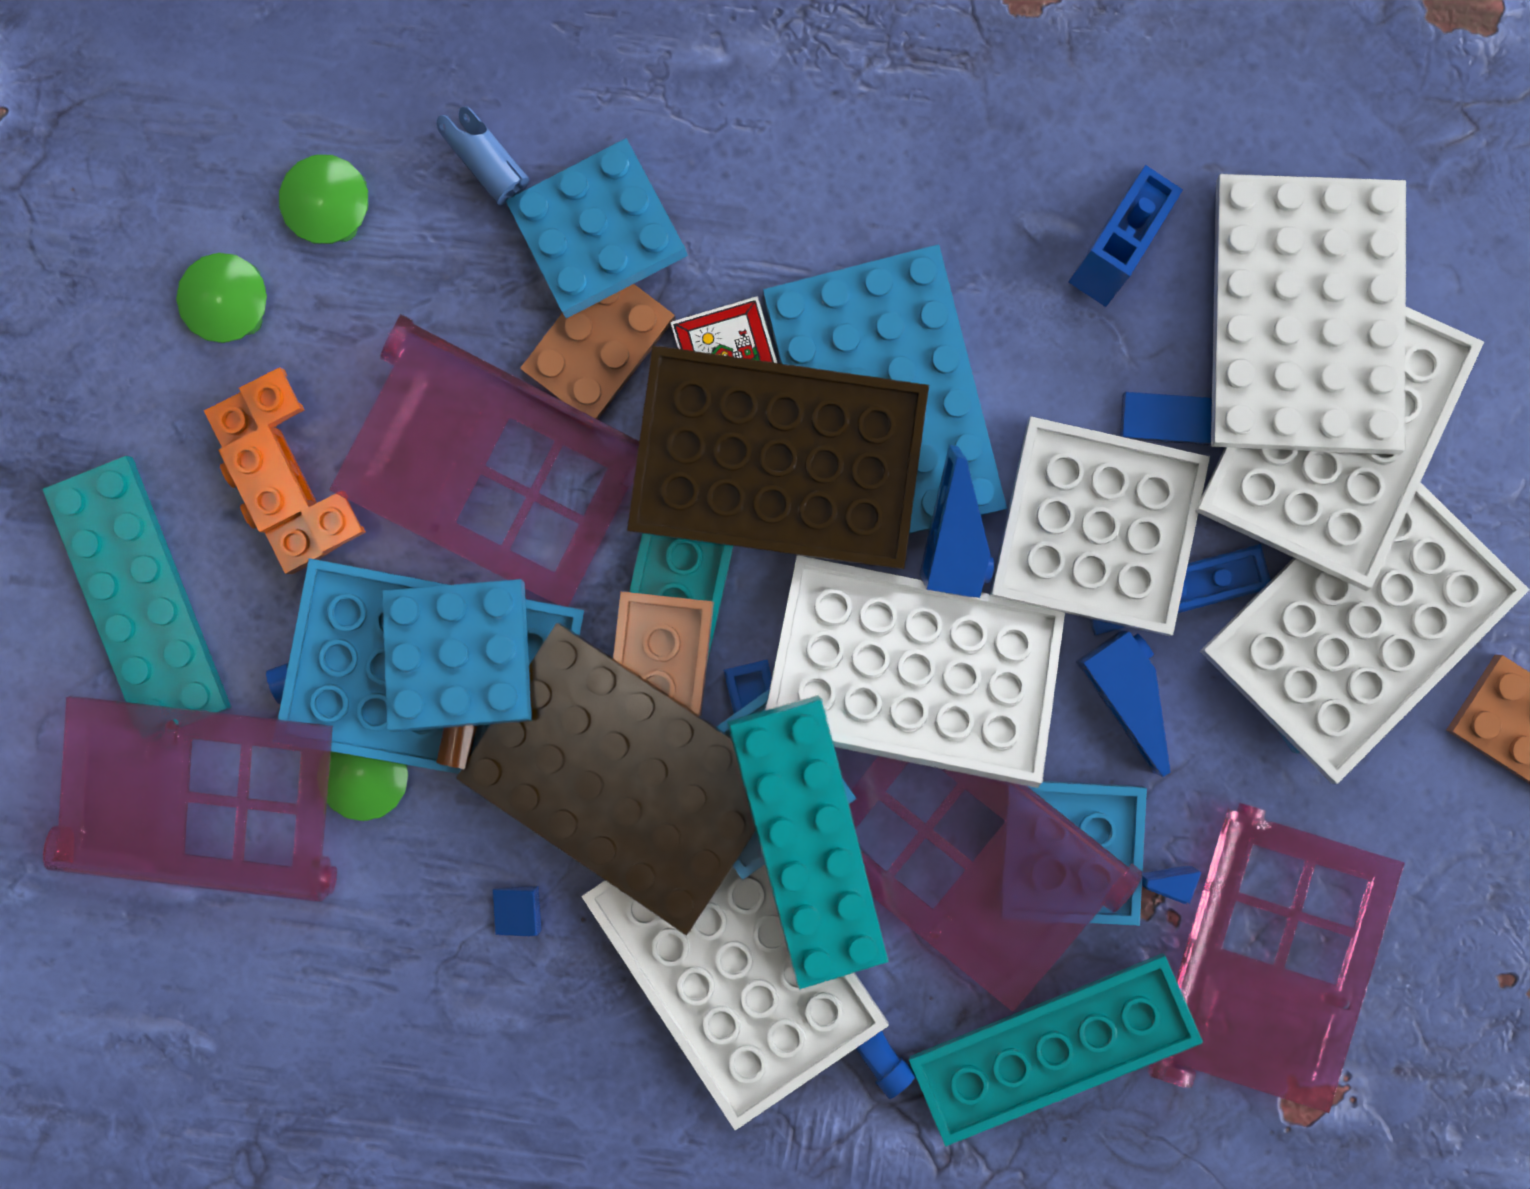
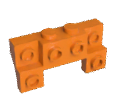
M279 367L239 387L240 393L204 410V413L222 447L218 450L224 463L220 464L221 472L232 488L237 487L244 501L240 508L245 520L251 528H257L259 532L265 533L284 573L294 574L308 566L309 558L320 560L343 544L366 533L363 526H360L347 500L349 497L345 491H340L318 503L316 502L281 430L275 428L289 418L305 411L303 405L298 402L286 378L288 375L285 369Z

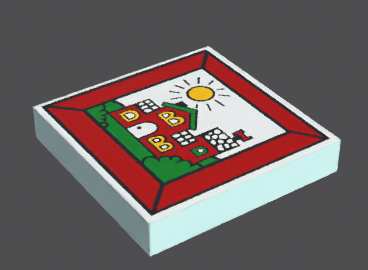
M758 296L671 322L678 349L777 363Z

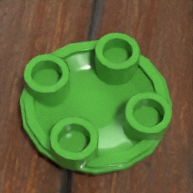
M313 155L298 161L286 173L279 189V209L285 224L302 239L314 244H333L338 241L347 242L356 236L358 227L361 226L368 210L367 183L365 178L349 161L334 155Z
M219 252L203 256L187 268L179 281L176 301L180 317L190 331L207 341L226 343L242 339L244 336L254 334L260 329L262 317L265 313L267 293L263 278L254 265L237 255Z
M326 750L320 760L318 771L321 794L331 809L345 818L359 821L381 818L394 809L405 794L409 775L408 765Z

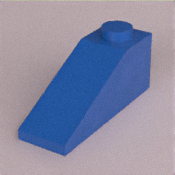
M1145 165L1083 257L1068 283L1107 307L1131 276L1183 189Z
M949 445L919 575L926 590L980 598L983 584H989L991 581L994 559L990 557L991 554L967 459L958 446Z
M1119 631L1076 662L1152 772L1164 777L1171 770L1157 673L1149 660L1154 654L1140 634L1137 633L1132 636L1130 631Z

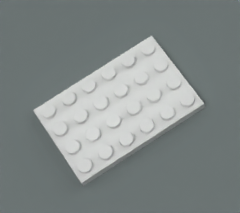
M1220 174L1216 180L1211 447L1401 454L1405 451L1406 180Z
M1406 307L1404 452L1398 455L1225 447L1195 512L1362 590L1368 591L1372 589L1484 341Z
M1420 482L1372 589L1368 591L1362 590L1293 558L1200 652L1331 784H1338L1530 589Z
M797 555L766 710L819 695L823 701L834 747L1038 788L1042 784L1065 613L993 597L983 592L980 598L926 590L922 580Z
M765 865L744 880L741 879L732 866L687 936L606 880L582 896L735 1131L889 1026L888 1021L855 973L799 990Z

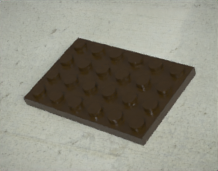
M652 345L627 531L904 569L929 385Z
M556 623L529 665L532 721L491 724L468 758L466 769H461L456 779L687 936L756 831L731 736L692 712L689 708L671 698L668 694L647 680H644L641 676L620 664L563 624Z

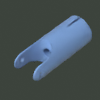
M463 106L458 112L459 120L468 133L459 130L448 116L440 115L436 121L438 131L498 205L507 203V199L521 193L529 183V177L469 107Z

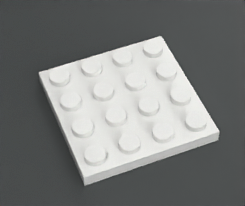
M1030 416L1026 426L990 596L1165 636H1172L1198 513L1195 510L1202 497L1210 456Z

